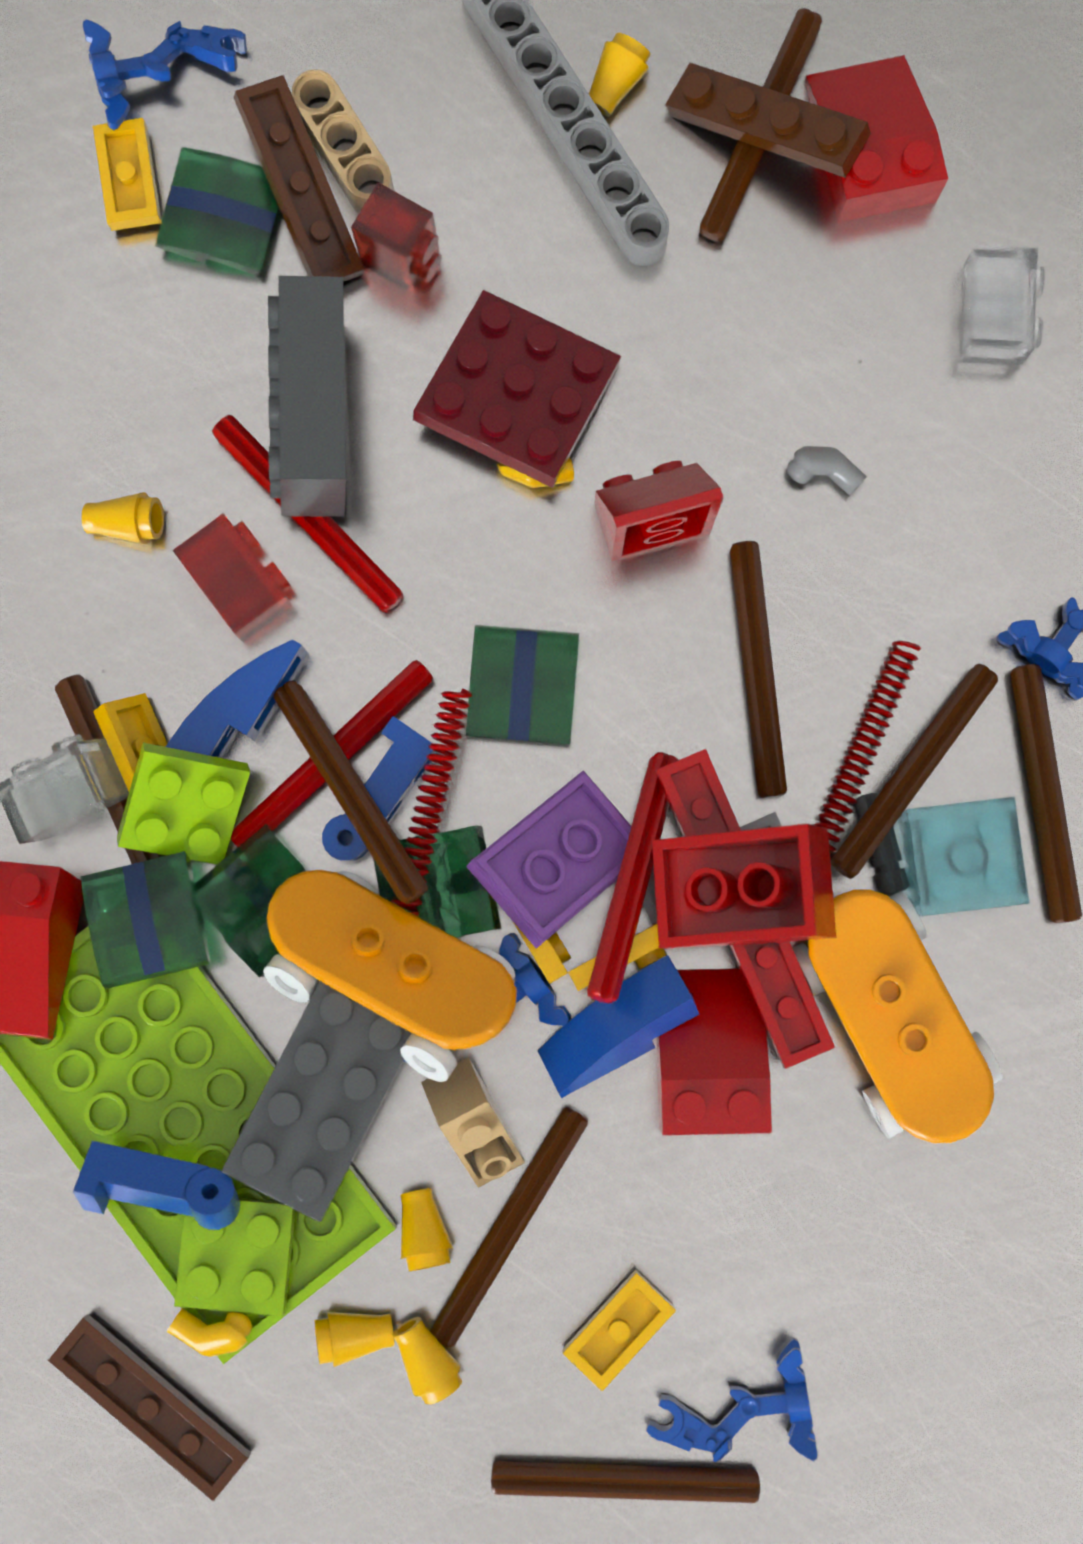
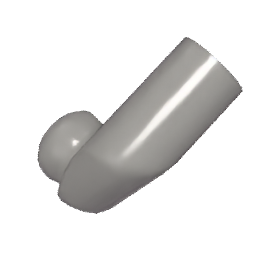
M803 446L794 452L795 458L787 466L788 474L798 483H807L812 479L813 475H827L849 496L867 478L845 455L833 447Z

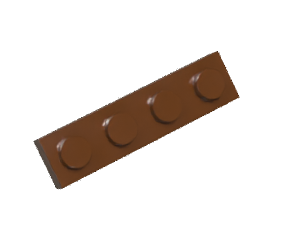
M691 62L665 104L671 117L846 178L871 135L868 122Z
M284 75L236 90L234 101L307 275L343 277V281L362 275L365 269Z
M89 1314L79 1321L47 1360L213 1502L251 1455L248 1449Z

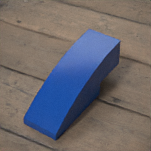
M292 639L261 654L236 670L213 689L186 717L166 747L220 758L236 731L255 741L277 705L274 700L275 691L293 679L308 654L307 650L302 644Z
M669 955L623 981L619 997L611 1004L594 1001L558 1030L537 1051L560 1097L563 1098L656 1048L652 1041L653 1039L698 1016L699 1012L693 997Z

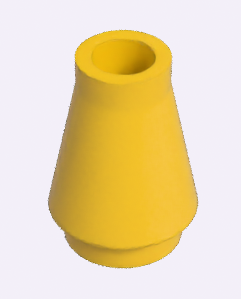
M616 33L612 41L605 42L588 93L601 114L608 117L612 115L616 106L649 70L646 63L651 56L650 51L640 42L623 33Z
M141 492L98 503H85L82 509V526L87 534H100L147 544L150 539H159L164 528V511L162 503L157 497H149L147 493Z
M432 1188L401 1194V1259L407 1260L408 1271H417L451 1263L449 1250L453 1249V1245L435 1204Z
M327 1312V1318L314 1320L319 1364L333 1362V1367H337L380 1349L394 1347L390 1313L369 1315Z
M420 1317L412 1318L395 1329L392 1335L398 1344L414 1396H421L424 1403L430 1405L447 1398L460 1387L462 1383L458 1373L460 1364L426 1328Z

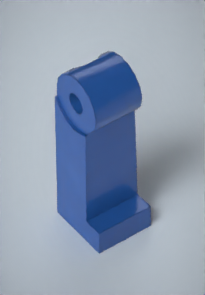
M392 716L381 734L394 743L364 785L388 823L425 772L423 766L432 762L426 758V755L438 753L429 748L428 745L432 742L394 716ZM346 814L332 818L325 825L322 832V843L326 852L331 857L340 861H355L363 858L369 852Z
M96 1141L91 1142L73 1189L75 1197L85 1211L104 1214L109 1199L192 1216L200 1226L208 1230H219L227 1227L236 1219L240 1210V1200L232 1179L219 1169Z

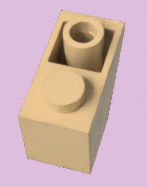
M469 1057L457 1063L446 1081L439 1082L428 1078L421 1082L439 1128L478 1188L504 1176L507 1172L525 1163L495 1102Z

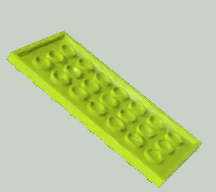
M126 897L75 936L53 1040L0 1034V1064L79 1171H81L92 1141L205 1165L222 1171L276 1065L151 901L150 905L165 971L144 975ZM351 1165L321 1222L297 1210L295 1211L286 1313L283 1316L243 1313L251 1320L252 1331L245 1337L247 1343L240 1350L217 1355L223 1364L397 1228V1225ZM230 1177L238 1197L277 1201ZM109 1199L107 1204L108 1210L175 1299L183 1214ZM181 1307L208 1325L223 1322L227 1314L231 1312Z

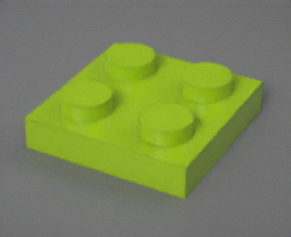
M143 742L117 834L118 847L218 865L225 858L250 775L248 763Z
M239 1197L240 1210L236 1219L227 1227L219 1230H208L200 1226L194 1217L183 1215L174 1307L283 1316L286 1313L296 1210L279 1201Z

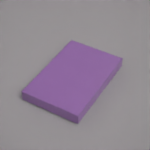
M583 770L471 860L466 867L537 949L617 880L632 826Z

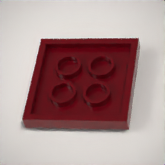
M483 290L414 408L413 420L553 488L619 366L621 355Z

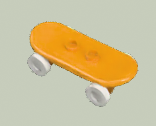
M326 870L303 871L283 882L276 889L269 902L267 925L270 939L279 954L274 955L264 968V975L267 981L287 998L296 1002L306 1003L312 997L318 985V979L394 1024L410 1031L412 1034L402 1046L401 1054L414 1070L429 1079L443 1082L449 1078L457 1065L456 1059L449 1049L456 1051L457 1049H467L482 1045L496 1037L511 1020L516 1008L517 990L513 981L515 971L504 957L483 946H470L377 894L367 881L354 873Z
M851 890L835 896L833 900L836 938L808 940V948L804 943H800L793 947V951L813 997L824 991L826 992L875 1084L862 1091L874 1119L888 1139L902 1133L903 1129L914 1137L931 1143H952L967 1138L982 1126L990 1114L994 1099L993 1084L1002 1080L1003 1075L994 1054L982 1036L976 1031L970 1033L921 941L927 938V934L916 909L902 891L890 897L873 890Z

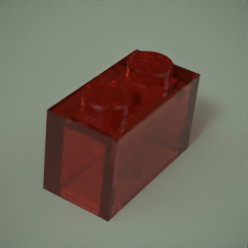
M378 182L351 226L358 254L363 266L414 294L422 280L428 283L433 278L441 262L442 255L439 254V236L436 233L433 212Z
M222 513L172 551L233 633L244 642L292 606L284 594L292 586L273 561L266 567L261 564L253 553L261 545L244 522L240 521L233 526L225 514Z

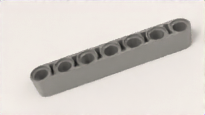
M462 0L468 14L623 255L637 266H650L657 263L666 251L669 234L668 217L528 0ZM514 21L521 25L513 31H506L499 27L502 23ZM534 62H541L548 66L545 71L540 73H533L526 69L529 64ZM563 103L573 106L576 110L568 115H560L555 113L552 108ZM586 145H595L603 152L596 157H586L578 150ZM620 186L627 189L630 195L622 200H615L610 198L605 192L611 187ZM640 228H648L653 230L658 237L651 242H641L632 233Z

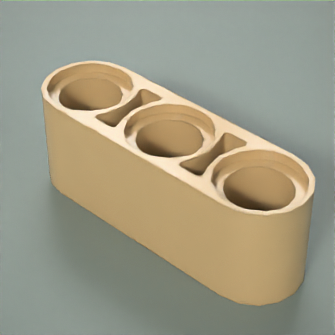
M313 69L303 72L295 79L292 86V97L310 140L353 209L359 215L366 218L384 216L391 210L395 202V190L388 164L330 74L322 70ZM317 97L329 99L328 103L320 108H310L307 106L312 99ZM341 139L355 141V144L345 151H338L332 148ZM369 180H376L382 183L381 188L373 193H363L358 190L364 182Z

